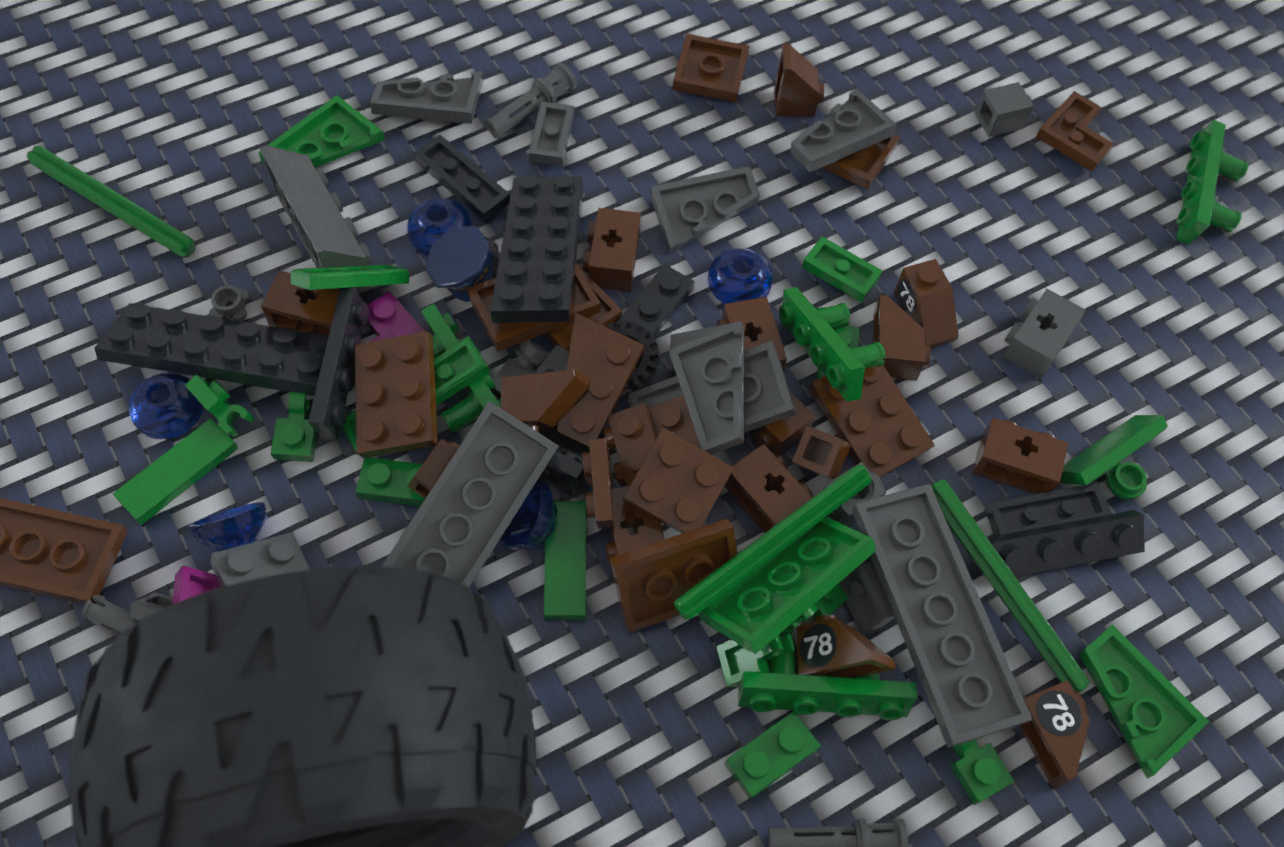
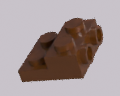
M684 395L650 408L643 402L608 416L610 427L604 429L605 438L612 451L617 450L620 462L615 463L613 467L616 478L621 486H630L663 427L701 449Z

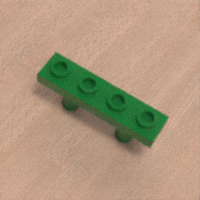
M1213 120L1203 131L1198 130L1189 146L1192 149L1191 158L1185 169L1188 176L1181 192V198H1183L1182 209L1176 220V223L1179 224L1177 240L1186 244H1190L1211 224L1230 233L1238 226L1242 217L1241 212L1216 203L1214 199L1218 174L1238 182L1240 178L1244 177L1249 167L1247 161H1242L1223 152L1222 146L1226 125L1216 120Z
M797 287L783 290V302L779 307L781 324L788 328L795 337L797 344L804 348L811 357L813 364L820 368L828 378L830 385L837 389L846 402L861 399L865 369L876 366L881 367L885 363L883 360L885 359V350L882 344L874 342L865 346L849 348L832 329L849 325L850 312L845 303L815 308Z
M433 303L421 310L434 333L433 347L435 359L459 343L454 335L459 332V329L450 314L447 312L441 315ZM488 373L468 385L471 390L468 392L470 396L440 413L452 433L476 420L489 401L501 408V397L496 399L491 392L496 385Z
M794 652L770 659V673L744 671L738 689V707H750L757 712H769L774 709L793 710L801 715L829 712L846 718L858 715H876L884 720H897L908 716L917 699L915 682L880 680L879 673L859 678L795 675Z

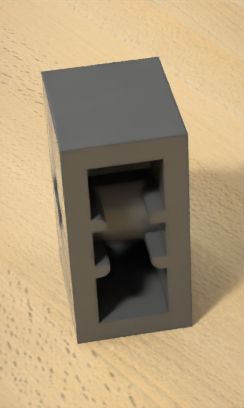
M1049 289L1045 290L1039 301L1032 297L1021 314V317L1026 319L1023 325L1015 322L1004 340L1010 345L1003 358L1042 380L1086 310Z

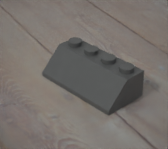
M268 145L260 147L274 191L315 267L364 266L373 263L365 243H357L355 238L358 237V234L350 217H342L343 207L336 192L329 193L326 189L329 187V183L322 168L318 167L315 169L307 155Z

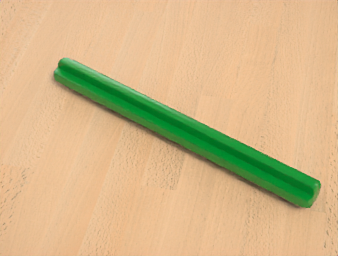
M34 146L32 151H28L27 158L33 166L179 256L186 258L189 257L191 252L195 251L196 245L191 237L42 146Z
M862 465L850 469L676 599L674 606L681 617L685 620L692 619L869 485L872 477L867 472V469Z
M942 479L931 485L947 524L1060 683L1068 680L1072 689L1078 693L1084 690L1090 684L1089 679L948 482Z

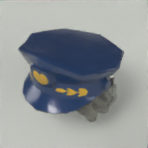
M478 226L452 227L432 244L425 270L437 288H447L457 299L467 302L470 301L467 293L468 287L497 276L500 259L499 249L495 242H492L491 239L483 235Z

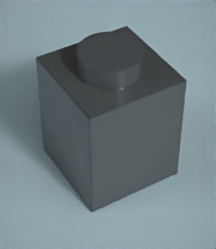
M1017 82L983 90L974 114L987 136L992 137L1024 129L1034 105L1030 96L1026 94L1021 84Z

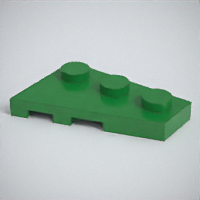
M336 95L276 138L268 146L307 155L315 168L382 142L385 138L383 131ZM258 151L261 161L265 164L261 151Z
M1113 624L1079 654L1147 779L1154 776L1209 722Z

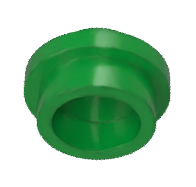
M1132 462L1118 463L1108 471L1106 483L1109 490L1115 496L1124 500H1134L1140 497L1146 490L1147 476L1143 468L1138 464Z

